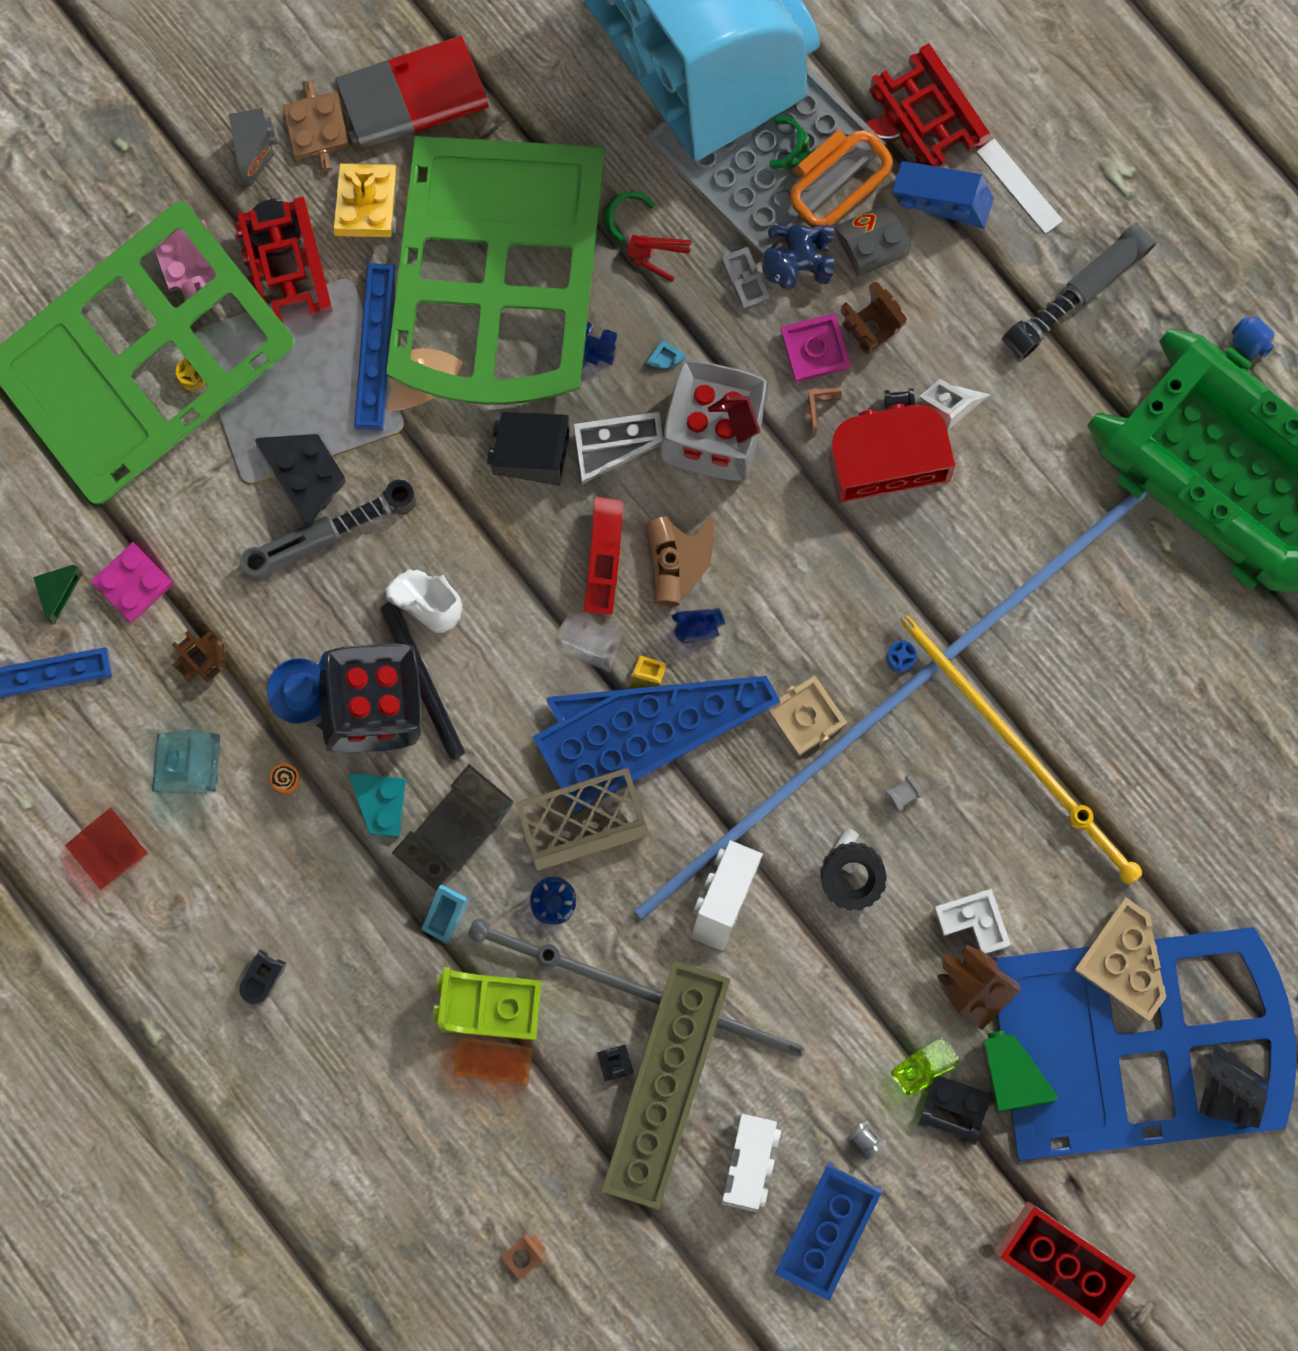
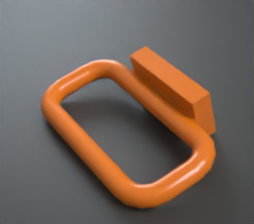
M839 129L792 169L799 179L791 187L790 203L798 215L810 227L833 225L888 177L893 166L892 156L872 132L861 130L846 137ZM866 142L881 159L882 165L880 169L825 217H815L802 202V191L857 143Z

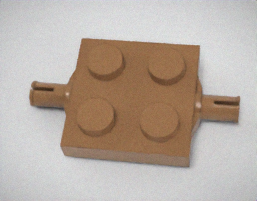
M307 80L308 84L306 81L302 82L305 98L284 104L283 107L295 159L316 157L319 159L320 171L325 173L327 172L326 168L328 172L332 170L329 155L336 150L350 147V142L338 92L316 95L314 81Z

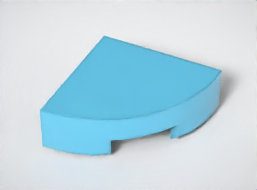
M662 340L646 362V365L658 370L671 369L682 363L686 358V354Z

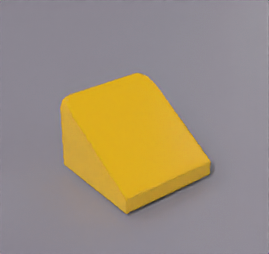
M639 655L629 688L661 686L667 663Z

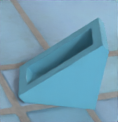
M440 884L421 930L448 943L469 906L468 899Z

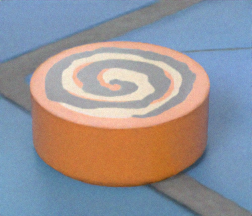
M280 764L271 771L270 783L278 793L290 794L298 788L300 776L292 765Z

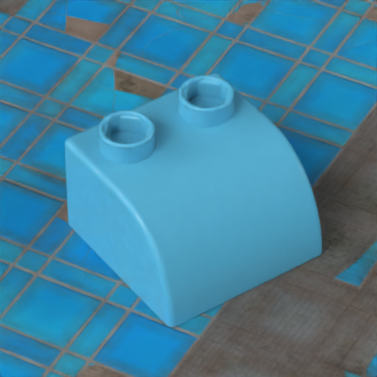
M584 0L695 162L797 104L807 95V55L819 48L820 38L816 25L801 0Z

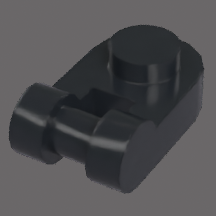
M260 949L240 984L239 990L242 999L251 1005L264 1003L270 996L287 963L280 959L276 961L268 957V953ZM262 967L270 971L267 979L258 975Z

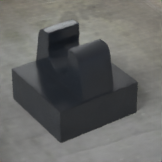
M626 1044L597 1052L605 1082L634 1074Z

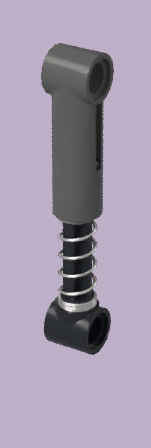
M1135 222L1120 235L1114 244L1066 284L1067 288L1064 289V293L1057 295L1053 303H1047V308L1039 310L1038 316L1031 317L1026 322L1022 320L1017 322L1004 334L1001 340L1020 361L1024 360L1040 345V339L1046 330L1050 331V327L1054 323L1058 324V320L1062 316L1067 317L1066 313L1071 309H1076L1075 305L1078 303L1082 305L1088 303L1134 262L1144 258L1155 247L1157 242L1138 222Z
M394 480L388 484L386 490L382 491V494L377 496V499L373 501L367 500V503L362 506L356 505L354 510H346L345 514L341 516L335 515V518L332 520L325 516L314 521L312 526L308 528L304 526L261 547L248 548L241 556V567L250 580L256 582L264 581L271 573L339 542L338 537L341 538V534L347 531L351 533L353 528L358 526L362 528V524L368 521L372 523L373 519L379 516L383 518V514L409 513L413 510L416 503L413 487L405 480ZM398 492L408 494L407 499L403 502H396L393 500V497ZM255 559L264 561L263 566L258 570L249 568L250 563Z

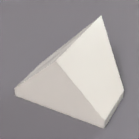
M939 379L919 397L927 407L934 409L941 415L947 430H949L989 397L990 394L953 386Z

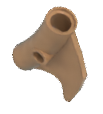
M669 516L659 517L645 524L654 565L655 604L671 607L679 606L680 601L692 590L710 566L714 542L712 517L706 519L696 535L684 534L670 521ZM669 559H672V560H674L675 562H674V563H668V562H666V561L669 560Z

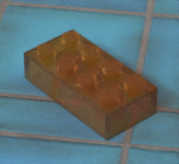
M459 1038L453 1075L455 1077L528 1086L533 1047Z

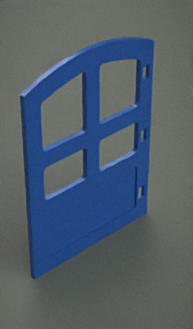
M1255 928L1154 939L1161 966L1162 982L1166 992V999L1159 1007L1161 1028L1159 1030L1117 1034L1114 1030L1109 995L1074 971L1090 947L992 958L997 962V968L1020 984V992L997 1014L999 1030L1005 1031L1006 1036L1015 1035L1058 1097L1055 1103L1011 1111L1018 1161L1285 1129L1293 1102L1296 1080L1294 1023L1279 971ZM1227 953L1240 954L1257 988L1265 1015L1261 1018L1195 1026L1186 1025L1176 961L1178 959ZM1259 1039L1268 1040L1270 1043L1268 1093L1259 1128L1249 1126L1235 1127V1122L1201 1115L1198 1112L1189 1054L1190 1049L1193 1047L1215 1045V1043L1226 1044ZM1161 1051L1165 1053L1175 1116L1169 1120L1132 1124L1127 1118L1119 1059L1121 1056ZM1144 1127H1160L1162 1136L1143 1138ZM1068 1137L1070 1147L1051 1149V1139Z

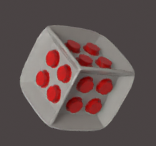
M684 361L678 373L668 409L664 439L661 443L662 460L677 468L711 477L733 481L746 480L755 454L759 434L744 443H738L728 413L708 412L707 407L726 396H749L761 430L764 404L767 401L769 390L767 380L749 372L713 363Z

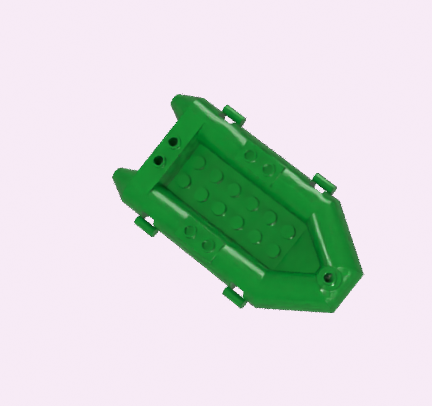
M1170 328L1160 339L1159 343L1171 369L1129 418H1123L1098 412L1088 423V429L1102 457L1122 472L1116 480L1119 485L1137 499L1146 491L1234 561L1236 564L1229 573L1250 590H1253L1258 582H1260L1270 591L1298 593V411L1249 373L1248 370L1253 364L1231 346L1224 353L1200 334ZM1129 474L1130 476H1132L1135 480H1137L1140 484H1142L1143 487H1140L1137 483H1135V482H1134L1132 479H1130L1127 475ZM1240 565H1243L1246 569H1248L1251 573H1253L1257 578L1255 579L1253 576H1251L1248 572H1246L1243 568H1241Z

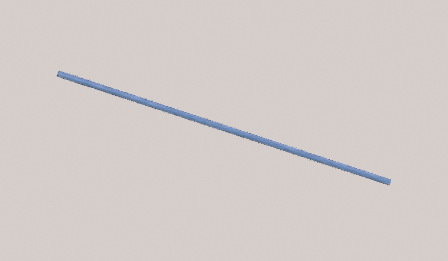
M1146 491L1139 499L1130 494L942 652L943 655L951 661L1147 496ZM932 660L635 909L636 915L641 920L715 859L720 848L725 850L730 840L735 842L941 668Z

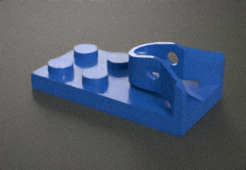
M828 1161L775 1274L830 1301L882 1194L883 1187L879 1185L873 1187L834 1168L833 1163Z

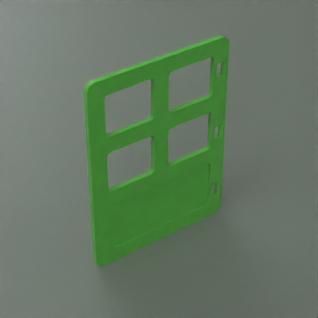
M176 202L0 345V386L87 499L94 504H103L290 353L294 348L295 340L193 210L184 202ZM183 230L214 269L216 275L179 307H173L143 269L140 262L174 232ZM118 278H123L156 319V325L124 352L116 356L87 321L81 310ZM233 294L264 332L267 341L231 371L225 372L192 331L191 325L225 296ZM174 342L207 384V390L171 420H165L134 381L132 373L166 344ZM264 353L269 359L255 370L250 363ZM194 409L200 415L186 426L181 419ZM125 465L130 472L117 482L112 475Z

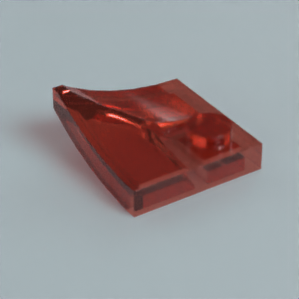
M112 807L65 845L100 891L148 855Z

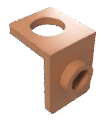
M841 387L809 390L808 404H804L805 422H811L812 435L817 434L818 428L815 402L840 400L842 396Z
M525 1233L523 1235L524 1238L501 1256L517 1279L523 1278L546 1259L542 1254L546 1248L536 1235L530 1238ZM518 1250H525L530 1255V1263L524 1268H518L513 1263V1255Z

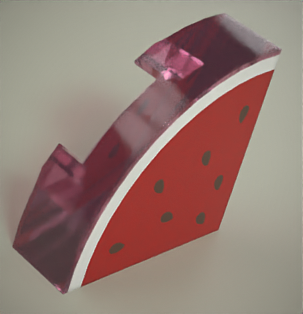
M883 114L865 122L887 143L898 141L900 138L888 114Z

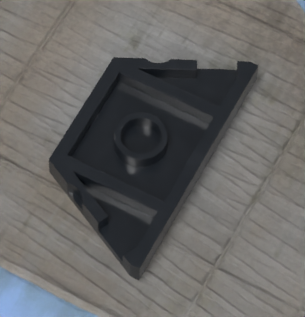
M318 434L255 439L257 448L307 528L312 526L314 517L321 508L325 509L331 502L332 496L346 483L344 474Z

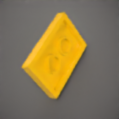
M340 164L334 221L335 236L392 237L397 177L396 165Z

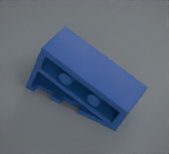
M905 161L901 162L892 191L898 203L905 208H915L985 229L994 200L982 174Z

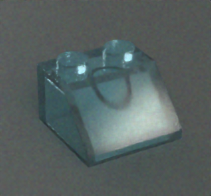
M193 728L157 734L152 791L195 795L216 792L220 734Z

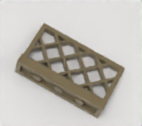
M628 767L515 803L537 871L650 835ZM624 775L627 789L621 798L608 791L607 788L613 778ZM607 780L604 788L596 785L597 783ZM593 786L602 791L594 807L578 799L584 787ZM579 789L576 797L568 794V792ZM605 793L620 800L613 816L597 809ZM628 793H630L632 803L625 800ZM563 794L573 799L566 816L550 808L556 796ZM551 798L547 806L540 803V801ZM576 802L592 809L584 825L569 818ZM623 802L634 807L638 820L624 823L616 818ZM535 803L545 808L538 825L526 819L524 806ZM548 811L564 818L556 834L541 827ZM595 811L610 818L604 831L596 832L587 827ZM567 820L582 827L576 840L568 841L559 836ZM613 821L621 824L620 826L610 828ZM528 823L536 827L532 835ZM539 829L554 836L549 848L537 852L533 840ZM585 830L593 833L591 835L582 837ZM557 839L565 842L563 844L554 846Z

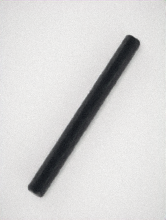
M387 602L381 606L380 610L395 643L414 647L418 664L421 698L442 744L451 760L460 758L465 754V749L403 616L397 606Z

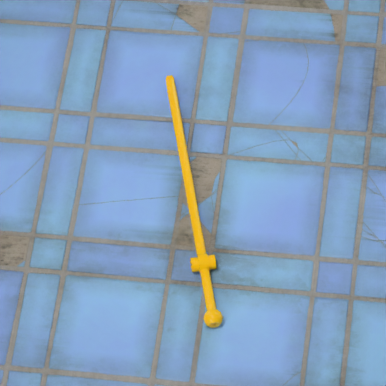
M904 615V617L913 627L912 629L900 618L901 625L1070 813L1069 823L1077 830H1085L1119 868L1120 879L1125 884L1131 885L1142 876L1140 866L1135 862H1128L1093 823L1094 816L1091 809L1084 805L1078 806L919 626L908 615ZM1077 814L1083 815L1085 821L1079 820Z

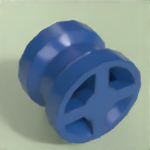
M905 640L894 642L887 654L889 668L896 673L909 672L917 658L915 647Z

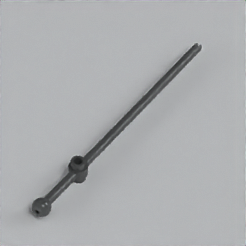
M483 919L473 920L468 936L475 942H483L486 939L536 958L538 964L545 969L558 966L659 1005L661 1003L663 993L562 956L557 947L547 944L538 947L490 929L488 922ZM550 952L554 955V958L551 961H546L543 959V955ZM719 1015L717 1027L791 1055L803 1056V1054L789 1049V1046L805 1051L804 1047Z

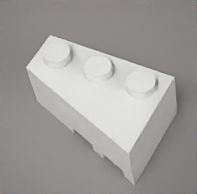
M660 412L574 424L582 485L660 446L664 439Z
M731 840L726 850L720 848L714 865L718 866L716 874L709 873L703 888L708 891L705 899L699 897L693 914L698 916L691 939L724 952L728 937L738 918V913L750 889L763 853Z
M746 1114L741 1115L722 1205L757 1212L759 1206L765 1207L768 1189L763 1188L766 1176L771 1177L775 1162L774 1159H770L772 1147L778 1148L781 1130L776 1129V1121Z

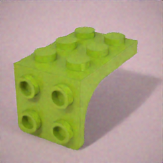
M444 967L443 974L438 973L436 991H438V995H441L440 1004L435 1003L433 1021H435V1024L438 1025L442 1033L536 1041L542 980L476 975Z

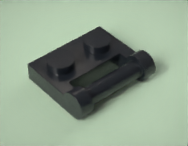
M935 1074L918 1126L924 1128L930 1126L967 1139V1143L976 1145L992 1094ZM937 1107L973 1120L971 1128L932 1115L933 1108Z

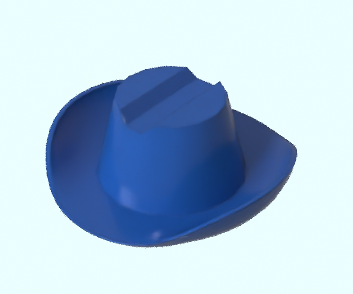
M293 658L284 661L272 672L268 681L267 697L272 711L281 720L300 724L313 721L321 716L319 698L320 668L318 663L305 658Z

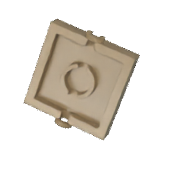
M815 675L796 688L794 686L788 688L784 692L785 695L779 698L781 703L767 710L798 757L817 744L822 745L824 741L830 739L831 735L847 725V721Z

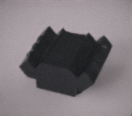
M1215 1043L1199 1113L1244 1126L1259 1128L1267 1100L1269 1081Z

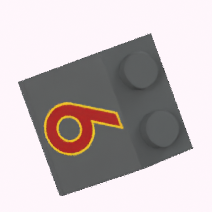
M263 108L229 114L238 168L245 187L251 186L274 155L272 145L277 144L271 117L265 118Z
M886 204L834 226V230L857 277L909 255L911 242L899 218Z

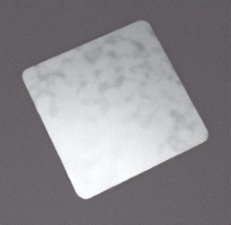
M340 279L327 284L333 308L331 312L323 314L319 312L315 315H310L307 302L280 308L282 323L295 340L293 350L218 410L240 475L245 482L253 484L275 476L256 446L255 439L318 434L330 454L334 456L397 434L403 429L404 420L401 411L397 410L389 413L387 408L392 389L389 378L387 380L384 431L354 428L363 307L356 287L351 280ZM315 288L300 293L304 294L310 292L312 295L313 303L318 302ZM272 303L268 304V306L273 311ZM248 312L199 328L195 332V335L225 372L231 371L267 341L266 335ZM262 353L250 364L256 370L269 358Z

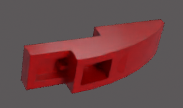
M594 497L583 612L613 615L620 556L623 500Z

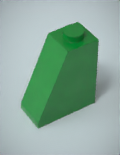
M1005 1031L987 1034L988 1039L983 1040L982 1048L996 1113L1055 1103L1058 1100L1056 1092L1014 1034L1006 1036Z

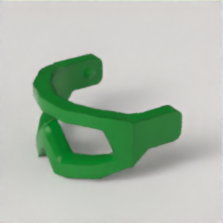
M775 116V124H789L797 130L798 140L795 148L788 156L781 160H771L769 166L773 169H790L797 166L810 154V137L792 117ZM802 149V153L800 154V156L793 161V159Z
M636 191L625 192L613 197L606 204L603 210V222L607 229L606 231L618 242H622L625 238L617 231L614 224L613 216L616 206L625 198L642 200L650 209L653 208L655 203L644 193Z

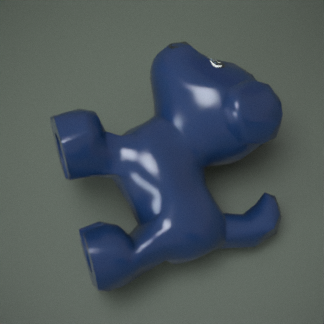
M778 224L770 226L768 236L770 238L777 235L784 237L788 250L768 248L764 252L762 271L768 281L779 285L784 290H790L797 283L799 271H810L814 274L816 282L820 284L829 283L830 278L833 276L834 258L818 254L815 251L814 245L819 250H829L828 243H832L834 237L833 225L814 227L794 225L787 227Z

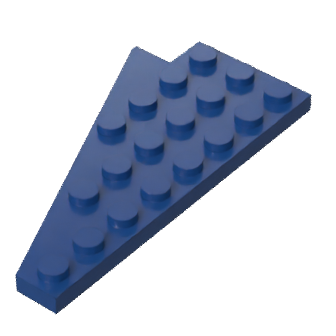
M767 676L553 696L546 698V701L558 723L534 735L533 738L560 788L627 767L634 783L780 704L781 701ZM624 775L613 778L607 790L615 793L625 788L627 784ZM607 780L597 783L596 785L604 788ZM593 786L584 787L578 799L593 805L602 791ZM579 789L568 792V794L576 797ZM605 793V794L603 795L602 799H604V798H606V797H608V796H610V795L607 794V793ZM565 796L571 806L573 799ZM576 802L573 812L577 814L588 807Z

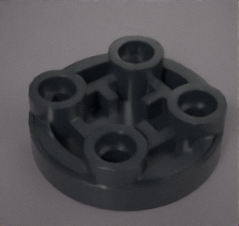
M270 199L257 204L252 210L256 212L258 223L286 217L282 204L286 201ZM292 212L294 224L280 227L283 240L297 237L300 244L302 234L297 214ZM252 222L247 223L252 246L257 251H259L258 246L272 243L269 230L255 233ZM293 247L268 253L266 256L283 255L291 251Z

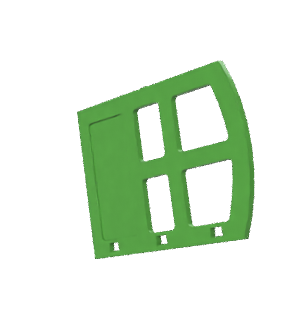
M415 136L386 374L388 377L432 396L482 405H509L554 398L581 388L592 274H594L595 265L594 254L605 147ZM419 168L428 170L426 182L417 183ZM427 240L486 243L488 250L484 281L482 283H465L421 279L425 242ZM512 245L572 249L569 286L565 289L505 284L509 247ZM409 249L418 251L417 264H407ZM419 303L469 305L481 308L472 377L465 378L448 374L411 360L416 310ZM503 309L562 311L566 314L559 369L515 379L496 380L494 378L501 312ZM399 332L408 333L407 347H397Z

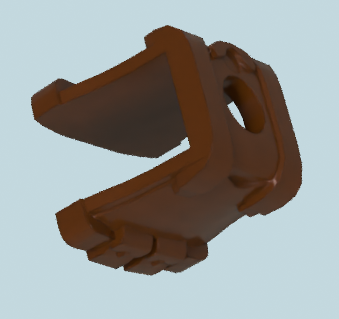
M878 282L869 285L871 302L860 312L856 313L847 302L841 306L840 310L841 314L845 317V322L842 325L848 333L851 332L866 355L897 334L906 324L907 320L906 316L901 312L902 309L896 300L893 301V296L886 289L883 290V287ZM865 322H876L879 326V331L873 335L865 325Z

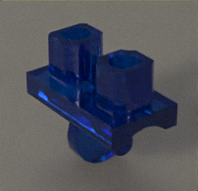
M587 321L583 369H585L588 362L598 366L599 361L612 365L616 356L618 334L607 329L603 330L600 339L591 336L593 325Z
M720 608L682 611L671 615L672 619L677 623L674 633L677 639L685 644L698 640L715 639L720 636L718 628L725 625V619Z

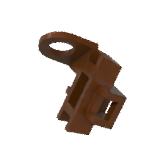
M187 631L185 633L187 637L181 643L177 644L174 642L172 644L181 655L172 666L188 682L192 681L199 674L208 683L220 671H224L226 642L223 638L216 640L211 631L198 641ZM195 645L191 650L185 653L189 648ZM215 666V668L212 669V670L206 675V673H207L212 667Z

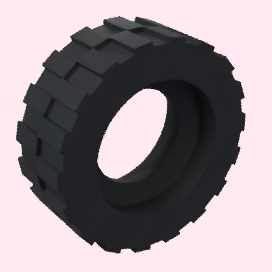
M855 842L842 843L837 848L830 850L829 855L825 856L823 860V866L820 869L822 887L831 903L834 902L837 907H843L849 911L853 909L859 911L867 906H872L876 900L878 901L881 898V894L886 888L885 881H887V875L881 856L877 855L872 847H868L861 842L860 844ZM848 863L863 865L868 872L866 884L856 890H850L842 886L839 881V873L842 867Z

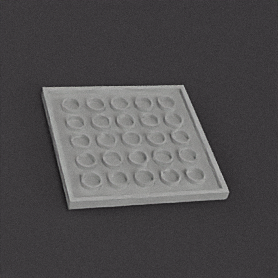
M808 66L806 97L776 115L790 116L799 123L810 137V153L839 129L846 137L861 130L872 132L884 146L886 145ZM773 117L697 162L692 160L666 120L647 136V142L762 257L768 248H774L784 239L780 235L770 238L768 236L770 226L780 224L791 227L800 225L803 222V219L792 207L789 196L791 187L799 179L798 176L793 172V168L773 169L769 166L771 160L784 159L796 146L798 140L797 130L789 124L777 125L774 123ZM866 142L857 143L802 191V202L813 213L877 154ZM802 149L793 159V161L800 156V154L802 153Z

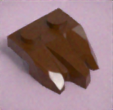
M965 944L962 950L964 959L944 954L942 966L948 974H939L937 977L942 990L955 1010L983 1030L1020 992V984L1000 971L994 959L983 951Z

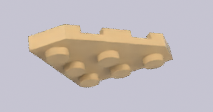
M1125 897L1074 971L1146 1022H1150L1166 999L1157 946L1152 931L1153 925L1151 915Z

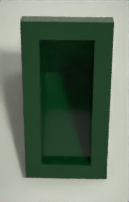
M75 565L66 566L33 577L44 615L54 624L83 575Z

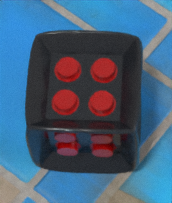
M405 644L356 645L335 648L322 654L319 662V698L326 751L337 753L387 751L413 746L417 743L421 736L422 710L418 664L413 646Z

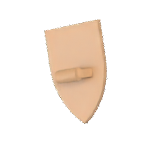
M420 348L412 349L411 360L456 376L463 364V361L440 350ZM388 377L391 384V391L387 401L389 413L414 407L436 398V396L415 390Z

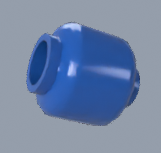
M1259 317L1243 318L1231 332L1233 335V345L1248 359H1254L1259 355L1264 358L1274 348V344H1272L1275 336L1274 331Z

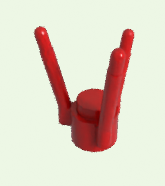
M632 235L627 255L628 257L635 258V265L643 266L661 277L674 281V276L645 261V259L652 258L654 249L688 254L691 252L690 248L675 245L689 246L692 244V241Z

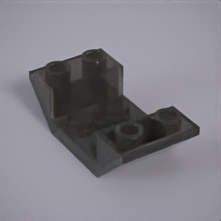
M470 764L450 785L451 791L414 833L410 831L392 852L396 858L436 892L440 884L444 886L462 870L494 833L514 803L511 798Z

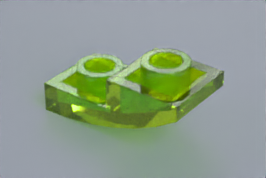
M941 1038L902 1061L891 1070V1075L904 1092L910 1095L931 1085L935 1076L957 1067L960 1058L946 1040Z

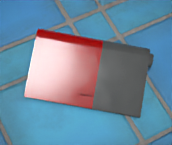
M462 35L335 78L354 128L349 131L354 147L360 146L361 151L489 108L484 88Z

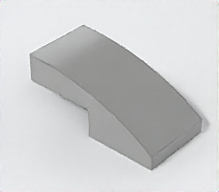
M748 247L721 257L726 273L743 309L770 299L761 273L757 271Z

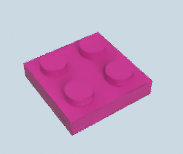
M836 313L781 327L780 331L795 383L851 368Z
M134 542L91 580V583L131 624L174 585Z

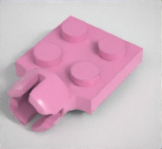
M202 220L201 222L207 228L205 220ZM177 230L155 248L169 291L180 290L185 301L210 282L216 275L214 269L183 230Z

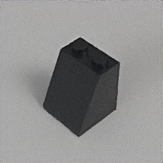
M502 412L500 421L495 420L492 436L496 438L495 448L490 447L487 464L491 465L492 474L560 486L570 437L569 415Z

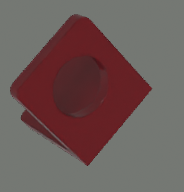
M726 396L707 407L708 412L728 413L738 443H744L760 433V427L749 396Z

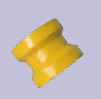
M186 358L177 364L175 372L183 388L189 391H196L205 385L204 380Z

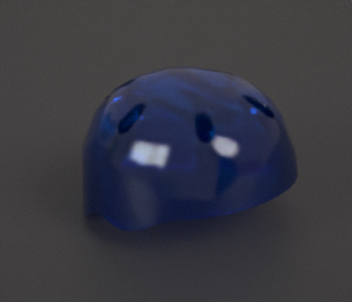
M547 877L541 880L531 892V911L537 920L545 924L558 925L566 922L571 918L576 908L574 888L569 882L560 877ZM544 884L547 885L548 891L545 890ZM564 886V889L559 892L560 887ZM534 899H540V902H534ZM571 901V905L565 904V902ZM543 912H546L545 917L541 916ZM557 913H560L562 918L559 919Z

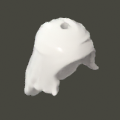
M408 569L406 572L400 573L385 588L386 598L391 604L407 611L435 633H445L453 629L457 622L461 620L463 603L458 593L445 579V575L432 577L427 576L425 572L420 570L413 571Z

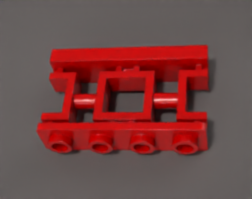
M930 43L919 48V53L910 55L908 63L913 70L893 81L885 70L881 72L880 76L876 74L872 77L869 90L873 99L877 103H882L886 109L885 114L889 115L892 124H896L900 130L902 142L907 148L911 147L916 154L915 160L917 164L943 168L947 160L942 152L962 141L968 152L974 150V147L980 148L988 143L990 132ZM924 71H926L933 83L920 90L914 81L922 77ZM905 87L910 97L901 101L899 107L891 94ZM931 96L944 115L923 126L912 107ZM956 116L964 128L950 135L945 125L952 122ZM935 132L941 142L932 146L929 152L921 139Z
M304 196L293 199V202L282 203L286 217L258 223L255 210H251L248 213H237L239 221L234 222L238 239L244 238L246 246L245 249H241L245 266L250 265L253 275L248 277V281L265 302L266 298L261 278H266L268 288L279 285L283 286L285 298L271 302L273 311L279 320L283 322L280 308L307 302L310 315L333 311ZM292 212L297 214L304 248L299 247L297 237L287 240L282 239L280 227L294 224ZM252 222L255 233L269 230L272 242L271 244L258 246L259 259L255 258L247 225ZM293 247L299 272L272 278L266 254ZM310 266L318 298L317 303H313L310 292L296 295L293 283L307 279L305 267Z

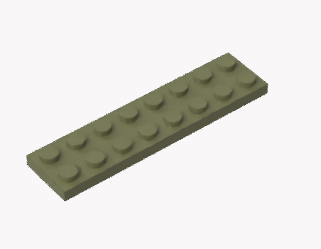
M673 961L602 1192L658 1210L660 1209L731 978Z

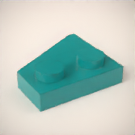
M350 773L349 778L370 835L400 838L406 778Z

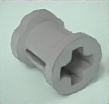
M909 774L905 776L904 782L892 790L888 788L884 791L889 802L899 813L903 811L904 805L916 797L920 799L924 796L917 782Z
M867 1120L847 1137L849 1141L853 1140L864 1152L866 1160L886 1143L884 1139L880 1140L868 1127L869 1122Z

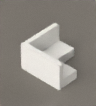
M992 889L936 906L932 911L934 917H937L943 936L972 928L979 950L985 954L998 950L1004 951L1011 946Z

